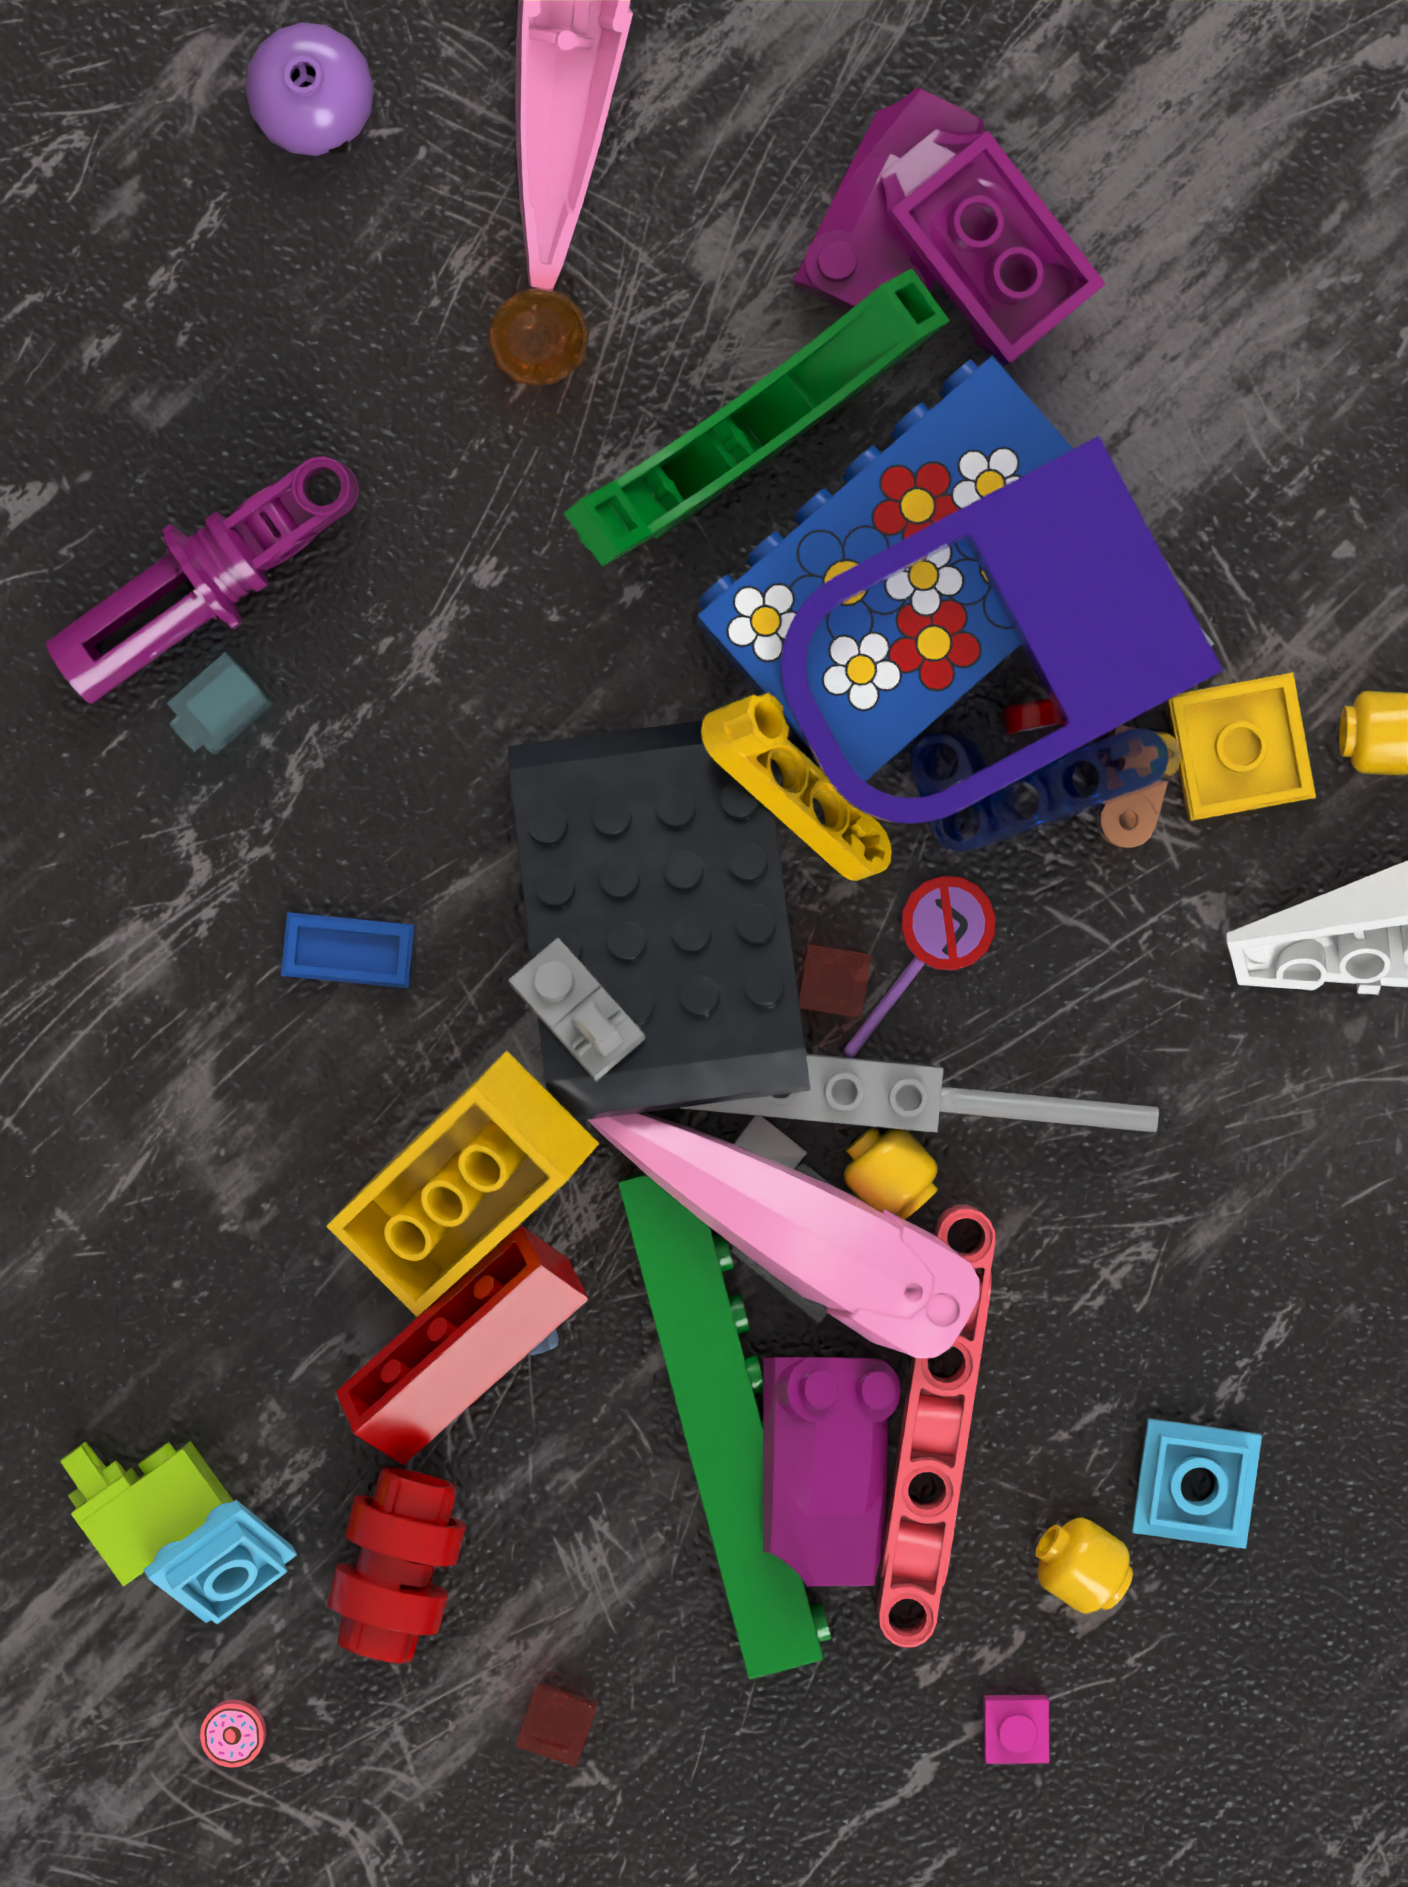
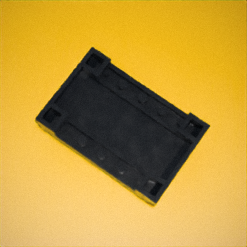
M703 720L508 746L509 773L531 960L554 940L559 938L645 1035V1040L595 1081L538 1017L546 1090L577 1121L811 1090L775 815L710 756L702 739L701 729Z

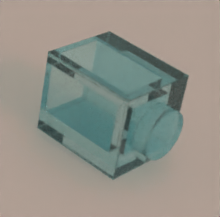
M225 652L167 702L177 715L169 724L194 752L204 745L209 752L214 754L221 751L273 705L271 700L234 658Z

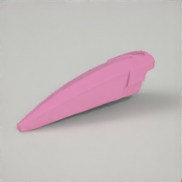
M518 0L515 78L516 153L528 281L531 287L553 290L564 264L594 167L633 16L629 8L631 0Z
M646 1112L588 1119L606 1139L646 1175L706 1225L799 1295L828 1307L826 1310L828 1314L872 1343L903 1352L915 1358H933L950 1349L966 1325L979 1298V1278L970 1262L928 1231L885 1209L881 1213L853 1195L741 1146Z

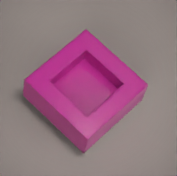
M983 1695L985 1763H1049V1699L1047 1695Z

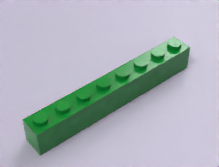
M644 1172L619 1178L618 1184L748 1678L750 1680L822 1661L824 1659L820 1642L832 1639L822 1602L810 1605L804 1581L799 1574L777 1556L771 1553H763V1420H761L755 1395L763 1393V1376L757 1355L748 1358L744 1357L739 1333L750 1331L741 1293L728 1296L722 1272L734 1269L727 1240L720 1234L712 1235L711 1228Z

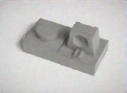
M559 938L554 940L509 979L511 987L595 1081L645 1040L644 1033Z

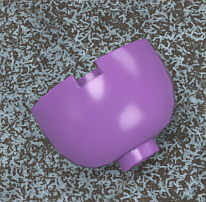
M301 22L278 29L260 43L248 65L245 94L252 118L271 142L291 153L317 156L328 153L329 149L339 147L346 141L350 142L360 134L372 112L374 85L366 58L350 38L327 25ZM309 73L316 74V77H313V76H310V75H307V74H309Z

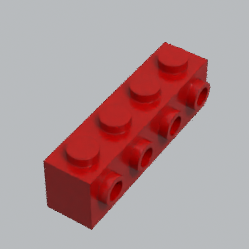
M520 1224L336 1391L353 1434L402 1465L408 1462L589 1299L569 1259Z

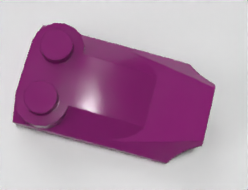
M915 88L898 102L877 110L813 242L808 247L807 254L793 280V285L847 312L880 285L911 268L927 290L931 292L936 278L888 215L886 194L880 174L936 128L954 134L984 133V121L980 117L920 88Z
M936 128L880 174L886 194L888 215L968 320L971 334L976 344L986 353L994 355L1003 367L1012 363L1106 284L988 130L980 134L963 135L945 132Z
M764 1358L763 1553H771L786 1562L799 1574L806 1586H875L876 1574L884 1553L888 1417L893 1414L898 1406L901 1393L899 1378L893 1368L889 1366V1359Z

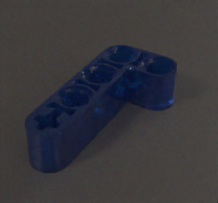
M1156 728L1131 729L1073 750L971 804L970 806L979 815L980 826L977 834L970 840L961 836L956 829L955 818L957 812L944 818L930 821V825L938 842L949 850L961 852L987 848L1165 783L1174 776L1179 768L1181 760L1180 748L1174 737L1164 730ZM937 733L926 736L915 746L911 757L912 773L921 797L942 792L986 768L981 752L975 742L966 735L958 733ZM1141 743L1144 747H1156L1158 750L1159 758L1150 762L1151 771L1148 767L1128 768L1120 771L1115 762L1126 760L1142 753ZM945 744H948L956 751L959 760L956 773L948 780L938 774L934 764L936 752ZM1083 761L1090 762L1099 773L1100 781L1098 788L1089 797L1082 796L1073 785L1072 777L1074 770ZM1024 783L1033 786L1039 795L1038 810L1029 819L1024 818L1017 812L1013 800L1015 791Z

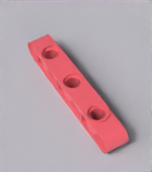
M955 1205L946 1209L937 1219L933 1235L949 1246L947 1234L955 1221L962 1218H970L976 1220L981 1227L982 1237L974 1249L968 1252L954 1250L972 1264L979 1278V1298L966 1325L952 1345L961 1351L962 1364L960 1369L949 1377L933 1375L928 1370L929 1358H915L911 1356L885 1524L884 1553L880 1560V1584L876 1603L878 1621L885 1637L893 1644L901 1647H916L926 1642L933 1634L937 1624L942 1587L946 1581L986 1328L991 1294V1267L995 1248V1230L991 1221L981 1211L969 1205ZM922 1472H932L943 1479L941 1494L931 1502L921 1503L915 1501L908 1494L911 1480ZM902 1599H913L924 1607L921 1620L910 1628L895 1626L889 1620L892 1606Z

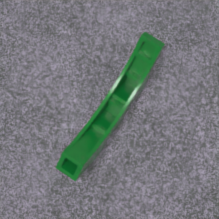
M911 268L880 285L823 333L716 413L621 477L580 499L564 515L577 531L584 546L593 553L602 567L647 540L653 537L657 539L690 520L734 482L771 461L818 421L851 403L950 320Z

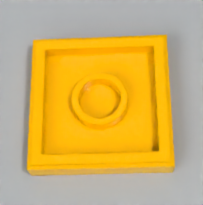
M1293 672L1184 692L1166 701L1173 739L1179 740L1176 758L1188 821L1316 798Z

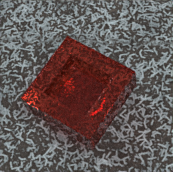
M808 944L799 993L800 1008L861 1018L871 955Z
M537 1682L516 1741V1747L576 1767L598 1702Z

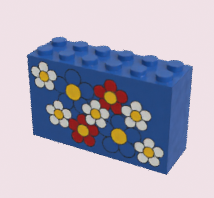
M993 356L980 367L972 359L962 365L942 384L943 388L938 392L942 400L936 406L929 410L923 402L918 404L893 427L895 430L890 436L895 441L882 453L874 445L868 448L845 469L846 474L842 478L847 484L835 495L832 496L826 488H823L797 511V517L794 520L799 526L785 539L777 531L773 532L747 556L749 559L746 563L751 569L736 582L726 574L698 599L700 601L698 605L703 609L697 615L698 627L759 696L769 693L777 698L783 706V715L789 730L813 757L814 755L787 705L780 671L784 639L795 614L805 600L821 585L835 576L1073 449ZM959 541L831 611L821 621L812 635L807 651L806 674L812 696L844 757L854 772L865 782L1021 643L968 543Z

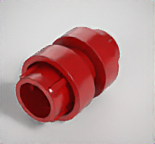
M383 1467L379 1474L374 1496L359 1495L354 1497L345 1537L349 1541L361 1546L358 1562L341 1563L336 1566L327 1600V1606L330 1609L343 1615L337 1644L340 1647L375 1660L391 1663H409L413 1659L419 1635H434L439 1632L448 1592L432 1583L436 1566H454L457 1564L466 1529L464 1522L450 1516L455 1500L456 1486L444 1479L413 1470Z

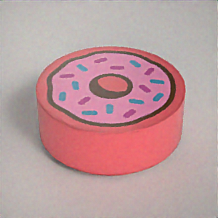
M227 1700L216 1705L204 1719L200 1731V1741L204 1752L213 1762L224 1767H240L252 1761L260 1752L266 1737V1725L261 1713L253 1705L242 1700Z

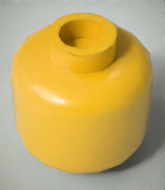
M1364 691L1357 696L1353 706L1343 707L1339 728L1340 755L1342 757H1350L1352 766L1358 772L1363 774L1408 775V693Z
M873 1126L846 1149L847 1153L853 1158L843 1174L846 1186L857 1198L881 1213L885 1209L905 1220L926 1203L938 1190L933 1184V1180L938 1172V1165L909 1130L891 1128L882 1134Z
M1076 1518L1066 1523L1063 1527L1053 1525L1044 1533L1036 1548V1557L1040 1559L1037 1571L1040 1585L1073 1609L1084 1614L1098 1611L1100 1608L1104 1610L1111 1609L1122 1599L1131 1584L1133 1570L1129 1566L1130 1555L1127 1546L1088 1519Z

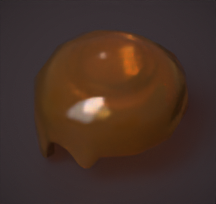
M531 288L515 293L498 307L491 318L488 344L497 366L517 383L537 386L551 385L580 367L585 359L589 330L581 309L563 293L546 288Z

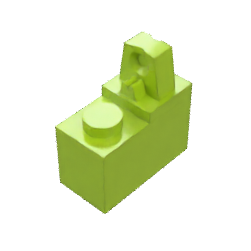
M191 1441L177 1451L169 1442L157 1449L138 1464L144 1473L141 1477H138L132 1468L125 1471L117 1461L105 1467L87 1442L82 1443L60 1461L78 1487L68 1495L76 1507L71 1515L123 1587L145 1572L144 1569L154 1562L157 1552L162 1547L185 1539L206 1523L208 1514L217 1506L234 1502Z

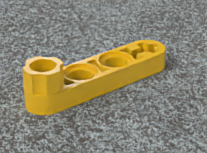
M769 693L760 696L751 695L706 715L702 723V739L707 752L714 761L837 872L848 880L858 881L887 869L891 862L892 850L886 831L872 816L856 809L843 799L828 782L822 770L787 739L789 726L784 719L783 706L776 697ZM771 759L776 762L781 771L783 787L779 786L774 779L770 766ZM813 797L817 799L822 807L825 826L821 824L815 814Z

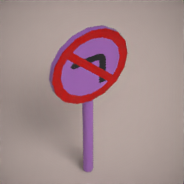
M940 876L924 882L910 894L902 910L901 931L907 948L915 957L844 1049L846 1057L852 1058L856 1055L924 964L934 969L957 970L972 965L987 952L995 935L996 916L990 899L978 885L962 877Z

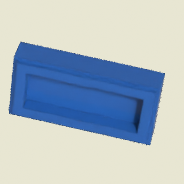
M287 912L281 976L409 988L416 925Z

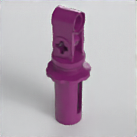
M314 457L302 463L278 482L254 494L242 503L227 519L215 511L205 518L206 527L197 530L196 534L187 537L175 526L168 525L162 530L164 533L163 538L168 546L164 557L46 641V647L55 664L77 693L88 703L93 704L211 618L218 620V616L230 628H237L242 624L241 615L236 604L241 599L240 597L247 595L251 589L260 592L267 587L269 580L265 572L268 569L281 564L307 546L318 533L347 514L354 507L359 495V485L356 476L346 465L328 457ZM332 470L341 481L340 494L333 503L319 506L311 496V483L320 472ZM267 515L269 516V518L271 519V521L273 522V524L276 526V528H277L278 531L280 532L281 536H279V534L277 533V531L275 530V528L272 526V524L270 523V521L267 519ZM190 580L196 588L195 590L191 591L186 597L104 656L96 645L185 581Z

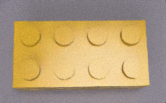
M505 1051L376 1174L326 1227L418 1317L568 1181L598 1146L599 1142L508 1051Z

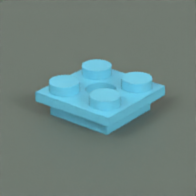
M1147 1418L1131 1529L1132 1533L1246 1549L1262 1435ZM1194 1468L1210 1470L1215 1479L1212 1493L1201 1501H1190L1184 1498L1181 1492V1481L1184 1475Z
M235 1500L233 1503H224L214 1508L208 1514L206 1523L182 1541H175L162 1547L157 1552L154 1562L147 1566L144 1571L149 1580L205 1623L212 1620L218 1624L288 1572L285 1564L294 1558L297 1553L290 1543L239 1501Z

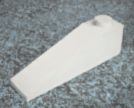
M1408 861L1228 932L1227 944L1238 985L1315 990L1323 985L1324 982L1357 984V993L1376 995L1379 994L1381 986L1408 987Z

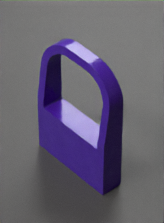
M1099 436L944 517L821 585L805 600L795 614L784 639L780 663L781 682L787 705L831 786L849 804L865 814L880 820L902 824L930 822L958 812L1223 671ZM959 541H965L973 552L1062 720V727L942 792L920 798L892 796L864 782L854 772L844 757L809 688L806 674L809 643L818 625L836 607Z

